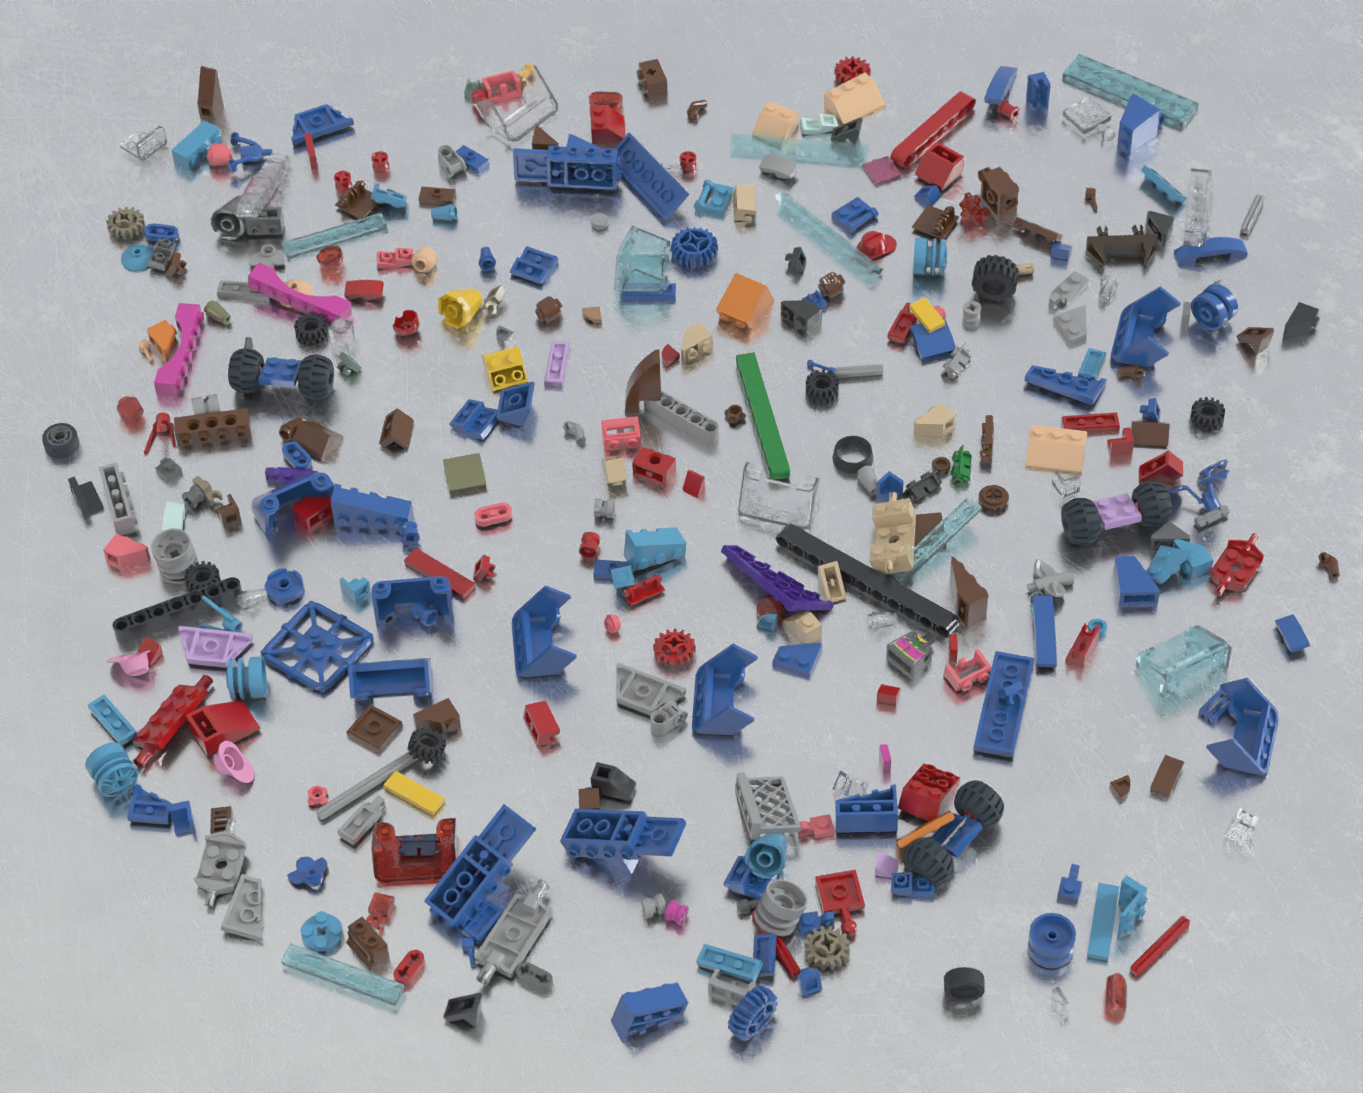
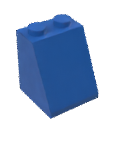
M1133 93L1120 120L1117 148L1131 155L1155 137L1158 130L1160 109Z

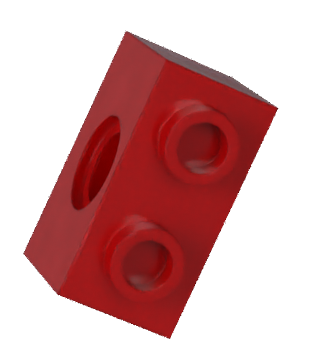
M641 447L632 461L633 474L667 486L676 472V458L659 453L653 449Z

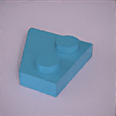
M374 184L371 199L376 203H389L395 208L405 207L406 195L390 188L387 191L379 189L380 184Z

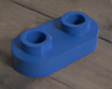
M151 223L144 228L145 237L151 241H158L159 238L175 242L179 239V232L175 226Z
M291 441L283 445V457L295 469H310L312 466L311 457L297 442Z

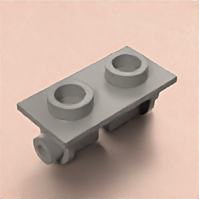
M966 343L960 348L957 346L951 353L953 358H948L942 366L944 371L941 373V376L945 372L951 379L959 376L964 366L971 359V351L963 348Z

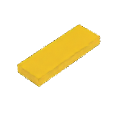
M397 771L384 783L385 790L432 816L445 802L444 797Z

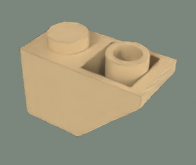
M700 322L685 330L681 347V361L683 363L694 359L699 354L713 347V335Z
M939 403L915 420L914 435L944 436L956 426V414L942 403Z

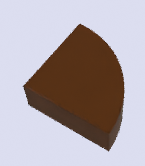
M1128 775L1110 782V788L1119 801L1125 799L1129 794L1131 781Z

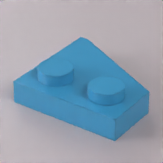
M1161 545L1146 572L1154 583L1163 584L1172 574L1181 569L1179 565L1187 559L1191 561L1194 555L1189 551Z

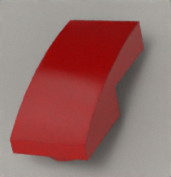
M379 280L346 281L344 297L347 300L363 297L366 301L382 298L384 282Z

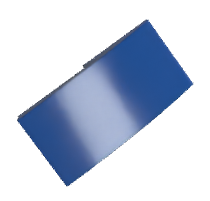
M1294 614L1275 620L1276 627L1282 634L1284 643L1291 653L1310 646Z
M912 872L891 873V893L908 897L935 898L934 885L930 886L929 881L921 878V876L913 877Z

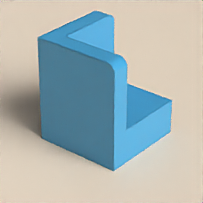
M343 577L340 579L341 591L356 604L371 593L369 581L365 577L360 580L355 578L351 582H348Z

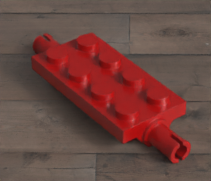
M203 675L195 686L181 684L176 686L170 696L161 703L156 713L149 718L146 725L138 731L136 737L132 740L136 747L143 748L137 757L133 759V763L137 767L144 768L149 759L164 748L187 720L186 715L193 712L209 693L207 691L208 687L213 683V679L210 676Z

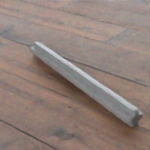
M409 752L405 753L316 810L317 816L320 820L325 819L390 778L395 771L399 772L417 761L418 758L413 759V755H410Z

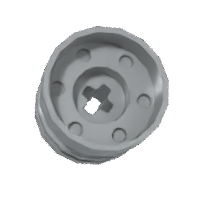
M177 528L167 529L157 534L152 541L151 549L159 571L168 579L178 580L185 578L186 569L190 570L189 566H195V563L198 562L191 538L186 531Z
M772 880L767 884L762 898L755 908V921L768 933H774L777 936L790 935L795 930L796 924L799 922V918L807 906L808 899L806 893L798 885L788 880Z

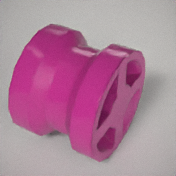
M672 900L666 909L664 919L668 921L673 920L677 925L681 926L687 917L689 907L686 905L681 906L677 901Z

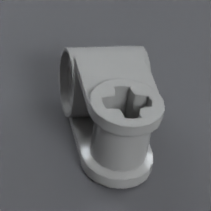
M442 145L438 148L439 165L449 177H453L455 173L467 169L463 158L451 146Z
M674 700L668 701L664 706L651 714V733L658 737L664 736L675 727L681 725L686 720L688 713L685 710H681Z

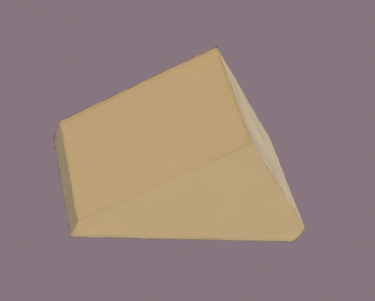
M838 561L819 565L818 584L826 601L836 602L846 599Z

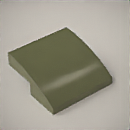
M480 453L443 459L449 493L487 486Z

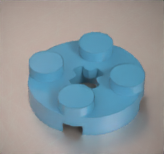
M320 911L308 918L300 929L304 946L313 953H319V951L331 952L341 944L343 939V929L339 919L324 911ZM322 930H325V931H326V935H325V936H324V935L317 936L319 931H322Z

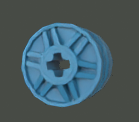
M915 238L913 275H925L926 268L930 267L932 276H934L935 268H939V276H943L947 267L948 249L945 242L946 239H941V247H936L937 239L933 240L932 246H928L927 238Z
M263 656L250 657L248 666H245L243 658H239L238 667L234 658L228 659L226 683L231 700H237L238 691L240 698L245 699L247 690H250L252 699L266 698L267 676Z
M107 743L96 748L90 753L85 762L87 772L95 781V785L99 788L100 793L105 797H115L127 792L138 780L139 773L137 768L119 743Z

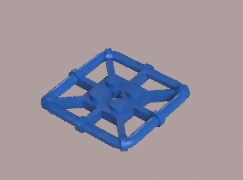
M309 601L287 623L281 626V630L265 645L260 654L266 662L287 673L288 677L295 678L312 689L326 692V689H329L346 672L348 666L353 664L370 646L374 638L372 633L348 620L344 614H338L320 603ZM315 610L336 621L328 631L317 625ZM310 611L312 626L304 634L293 629ZM342 626H345L361 636L341 639L335 634ZM286 635L298 640L292 647L272 650ZM321 645V648L314 649V646ZM359 645L348 658H343L337 654L343 647ZM293 655L300 660L290 667L276 658ZM331 660L340 665L339 668L324 682L323 668ZM307 664L318 670L319 683L300 671Z

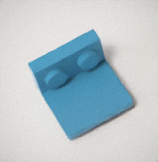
M1127 875L1121 881L1118 903L1125 909L1120 915L1117 937L1120 939L1125 933L1129 934L1132 931L1134 922L1137 919L1140 920L1146 912L1144 907L1148 900L1146 897L1148 888Z

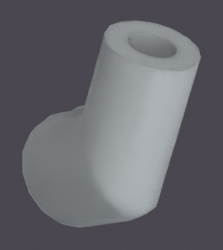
M566 421L563 424V429L568 434L574 435L577 443L582 444L586 441L581 425Z

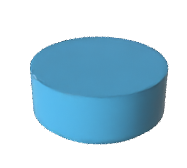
M1101 619L1090 620L1087 629L1092 631L1095 625L1099 626V638L1104 637L1107 632L1106 622Z

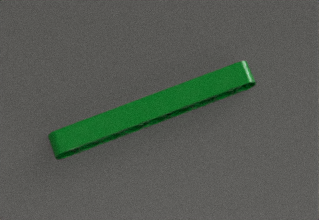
M754 352L736 355L738 372L771 480L789 478V463Z

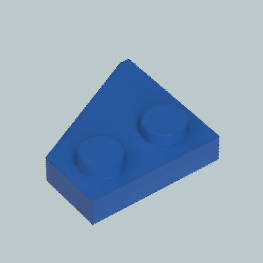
M822 643L779 646L772 661V666L810 677L822 650Z
M136 784L127 815L128 821L169 824L171 816L169 805L172 803L159 798L153 792L149 793L143 790L142 786Z

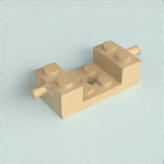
M890 492L888 502L873 504L872 520L876 527L875 546L870 547L869 562L874 570L883 575L913 570L916 512L910 498L897 500V493L893 492L892 495Z

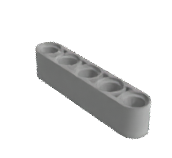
M661 391V401H644L646 410L706 444L718 442L719 425L715 420L667 393Z

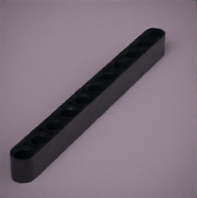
M787 524L775 538L779 546L816 567L838 561L843 582L941 637L949 638V635L961 623L954 613L793 524Z

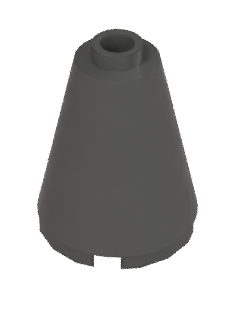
M236 196L213 213L211 226L215 233L217 231L221 234L220 237L234 240L243 234L246 226V208L250 206L247 198Z

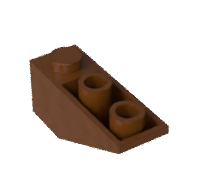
M201 66L197 105L200 117L216 120L224 105L217 70Z

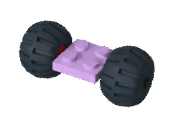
M1146 481L1139 484L1132 492V499L1128 493L1091 501L1087 498H1074L1064 504L1061 509L1064 533L1071 543L1077 545H1088L1094 542L1101 534V524L1105 530L1137 522L1146 528H1159L1165 525L1172 517V503L1168 490L1162 483L1156 481Z

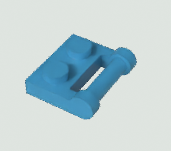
M705 180L703 190L699 199L695 201L694 208L698 211L724 216L733 196L734 187L715 184L711 180ZM709 191L714 192L709 204L704 203Z

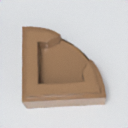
M600 306L582 308V314L586 319L593 321V323L602 324Z

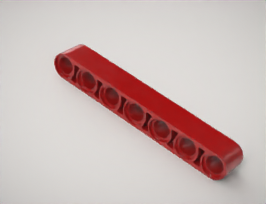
M959 91L896 146L891 152L890 160L907 168L971 112L976 104V99Z

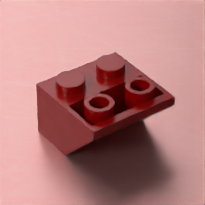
M935 142L926 150L915 175L943 191L964 172L965 156L939 142Z

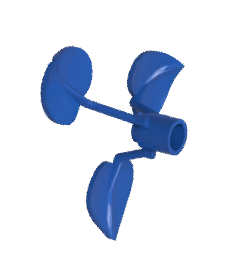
M1228 460L1218 461L1199 472V475L1206 472L1207 478L1199 482V485L1207 482L1209 491L1201 494L1202 498L1187 485L1169 489L1168 494L1187 490L1199 504H1204L1207 512L1220 507L1221 504L1214 492L1212 481L1213 479H1227L1230 471L1229 469L1223 470L1210 476V472L1215 468H1226Z

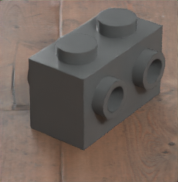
M247 207L245 222L248 235L283 234L284 218L282 207Z

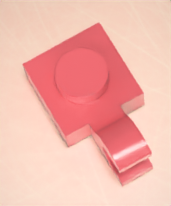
M830 814L811 817L810 823L808 821L799 822L801 830L798 832L799 837L813 834L814 838L818 839L835 835Z

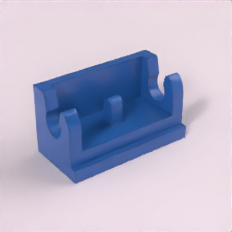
M1044 72L1028 75L1026 102H1029L1031 108L1035 111L1037 108L1036 104H1040L1043 110H1047L1049 107L1051 84Z

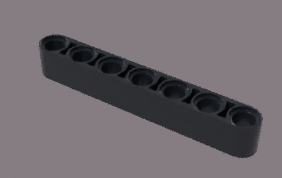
M230 577L119 617L112 624L116 640L120 643H126L214 611L215 609L202 599V596L211 600L219 608L236 603L243 597L240 580L236 577Z

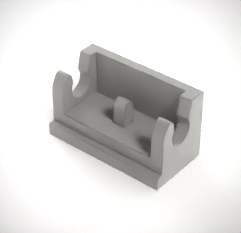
M716 968L708 982V994L737 1004L748 991L757 986L755 985L756 982L753 981L750 984H746L721 975L719 973L720 969Z

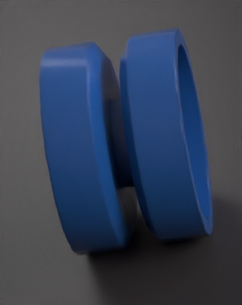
M1213 283L1192 300L1191 311L1197 322L1203 327L1216 331L1237 314L1238 303L1231 291L1220 284Z
M1046 913L1035 918L1030 925L1027 947L1032 960L1042 967L1052 969L1067 964L1073 957L1076 938L1074 924L1067 917L1057 913Z

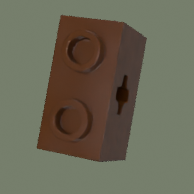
M654 59L638 63L637 78L641 80L642 90L646 91L648 97L668 93L667 79L659 60Z

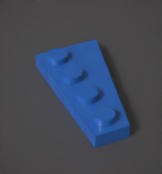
M1032 365L1026 373L1024 381L1093 405L1105 387L1107 379L1093 380L1088 375L1077 377L1072 376L1073 373L1071 372L1056 373L1055 369Z

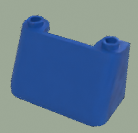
M309 473L255 497L252 501L251 509L263 532L268 534L274 531L273 522L278 519L276 513L278 509L307 496L332 497L334 484L325 473Z
M437 576L379 581L372 586L371 594L376 626L386 625V620L389 616L396 617L395 609L413 608L420 600L426 601L429 606H434L438 612L443 614L444 620H454L453 593L450 582L446 577Z

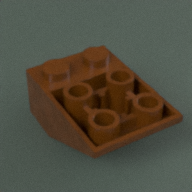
M954 556L951 557L949 582L955 615L968 629L986 619L989 595L987 590L977 583L976 578L966 571L964 565L958 562Z

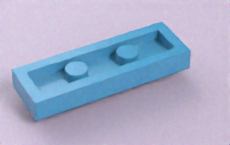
M1144 165L1140 170L1145 174L1144 178L1150 183L1154 182L1160 192L1168 194L1167 198L1174 203L1178 201L1182 204L1186 201L1187 197L1153 168Z
M105 694L87 704L93 715L121 746L136 737L137 731Z
M704 944L696 960L697 965L710 970L717 968L720 969V973L750 982L756 981L763 966L761 960Z

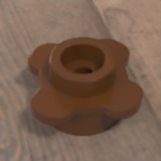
M731 405L724 412L725 416H728L730 423H736L740 419L746 418V414L742 412V407L739 405Z

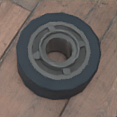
M67 423L53 424L42 435L45 451L54 458L68 457L77 451L79 447L77 431L72 425Z

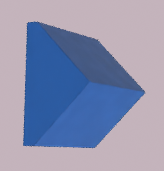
M532 381L502 389L496 418L523 427L531 410L535 383Z

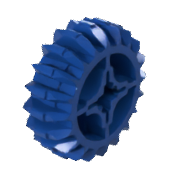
M694 226L693 229L688 227L686 230L681 229L680 233H676L675 237H672L670 245L671 254L675 261L679 262L681 266L686 265L687 268L693 266L695 269L696 266L702 268L703 264L708 265L709 262H713L718 252L717 239L714 237L713 232L709 233L708 229L703 230L702 227L696 229Z
M759 985L748 991L737 1003L728 1020V1029L735 1037L742 1041H747L751 1037L754 1038L768 1024L778 1005V998L773 991L764 985Z

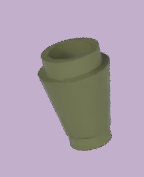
M211 300L204 307L206 316L223 324H227L231 319V315L217 301Z

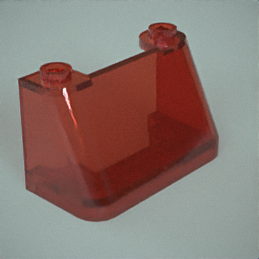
M456 818L440 820L437 823L435 834L415 835V838H423V835H436V838L441 840V843H437L440 847L435 849V856H421V848H418V856L403 857L399 855L398 847L402 846V844L397 839H403V836H396L394 827L389 823H374L371 851L375 879L381 883L440 880L457 859Z

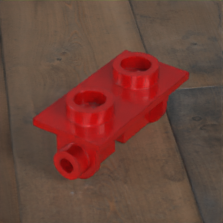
M654 574L642 583L639 582L635 585L627 586V589L622 591V593L632 606L665 591L660 583L662 582L661 576Z

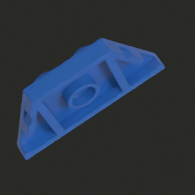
M328 104L295 114L293 137H291L292 145L305 142V133H310L312 139L353 126V118L344 117L342 112L333 109Z

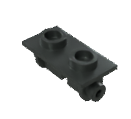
M938 470L932 473L928 471L920 477L921 480L917 482L913 480L908 483L903 495L908 493V498H910L911 502H916L927 495L923 488L928 493L939 488L942 481L939 477L936 478L935 476Z

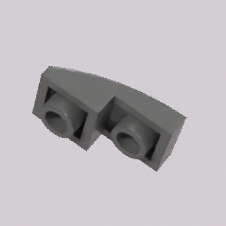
M159 238L147 266L164 271L172 257L176 243L169 239Z

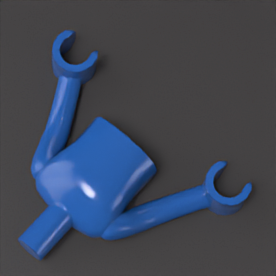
M233 132L230 139L231 145L236 146L242 142L250 146H241V159H230L227 168L230 173H234L237 171L238 164L258 162L262 156H273V149H262V146L258 143L240 137L239 133Z

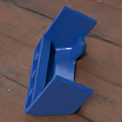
M1160 286L1126 306L1120 315L1111 358L1119 363L1149 367L1167 357L1169 352L1152 339L1154 330L1166 323L1167 313L1179 307L1181 302Z
M545 585L515 612L512 618V635L517 675L522 677L556 675L577 658V654L556 647L552 643L551 629L560 622L561 618L559 608L571 599V595Z
M733 643L699 667L695 675L692 716V729L700 734L734 735L754 722V717L733 707L734 688L744 681L745 668L758 659L757 655Z
M431 658L353 663L348 666L350 699L357 697V700H368V696L404 692L416 693V696H426L432 691Z
M1248 677L1220 684V688L1231 699L1228 710L1229 714L1237 721L1233 739L1208 744L1206 749L1225 768L1257 775L1267 773L1279 722L1277 709Z

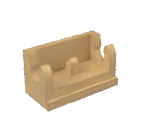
M736 184L733 193L734 221H751L752 217L745 216V214L752 215L756 213L755 186Z

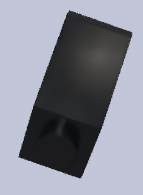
M1299 302L1285 324L1283 338L1288 339L1310 334L1313 327L1317 328L1320 322V317H1318L1319 309Z

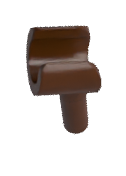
M1086 188L1085 198H1091L1093 208L1097 210L1096 189Z

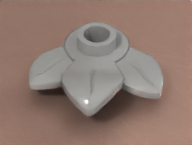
M267 244L261 248L259 253L251 256L249 266H256L259 262L271 268L282 266L284 264V257L277 253V249L273 245Z

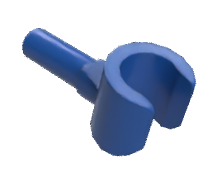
M462 938V950H468L470 965L475 967L474 941L472 938Z

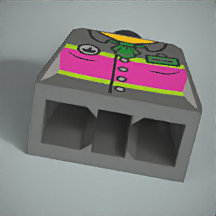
M911 631L887 644L886 657L913 679L931 660V645L935 642V639L930 633L925 634L921 638L917 633Z

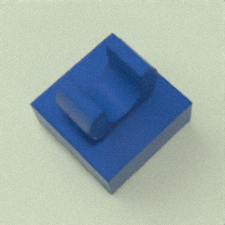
M818 290L802 298V300L811 301L821 309L827 307V302L822 298V294Z
M1156 398L1149 399L1148 405L1140 406L1143 420L1150 419L1151 422H1160L1161 409Z
M1018 681L997 691L1000 699L1006 697L1008 705L1015 704L1012 699L1013 695L1017 697L1018 701L1023 700V695L1019 690L1024 687L1021 681Z
M806 967L800 970L801 974L797 975L802 996L823 989L820 972L817 968L809 970Z

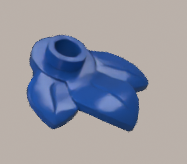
M308 856L300 857L296 861L297 869L287 874V877L295 884L305 882L310 887L319 886L323 882V872L327 868V861L323 857L315 861Z

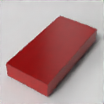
M305 133L304 137L311 169H315L318 165L312 136L310 133Z

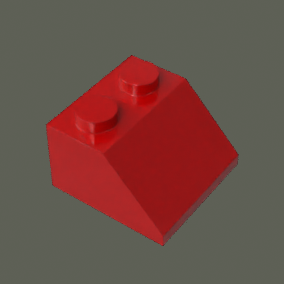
M608 105L590 106L592 144L620 143L626 136L625 117Z

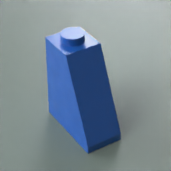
M1135 556L1115 557L1114 575L1119 605L1158 604L1159 588Z

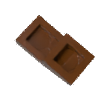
M1165 755L1150 790L1170 797L1185 762Z

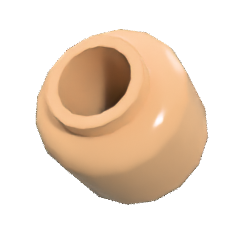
M421 247L413 255L412 265L417 271L427 273L437 263V254L429 247Z

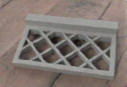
M745 772L737 773L735 791L751 840H757L760 834L800 832L801 826L784 776L747 778ZM771 784H780V787L776 788ZM751 785H758L760 788L756 789ZM766 789L772 792V794L769 795L763 791ZM778 795L785 799L781 801L775 797ZM759 796L765 800L761 802L755 798ZM771 802L777 806L773 808L767 804ZM783 808L789 812L786 814L780 811V809ZM761 809H764V810L768 811L769 813L764 814V813L760 812V810H761ZM773 815H776V816L780 817L781 819H780V820H776V819L772 818V816H773ZM788 821L794 825H786L784 822ZM768 822L773 826H764L763 824Z

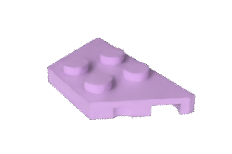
M179 626L188 664L226 668L228 666V659H235L253 641V635L249 633Z

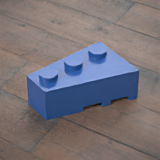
M896 784L890 785V789L882 791L878 789L872 790V793L860 796V794L835 800L836 832L898 831Z
M678 982L666 983L659 987L645 988L636 992H626L619 999L611 1018V1023L620 1040L623 1041L627 1039V1034L638 1030L639 1033L646 1031V1026L656 1022L659 1026L683 1016L689 1002Z

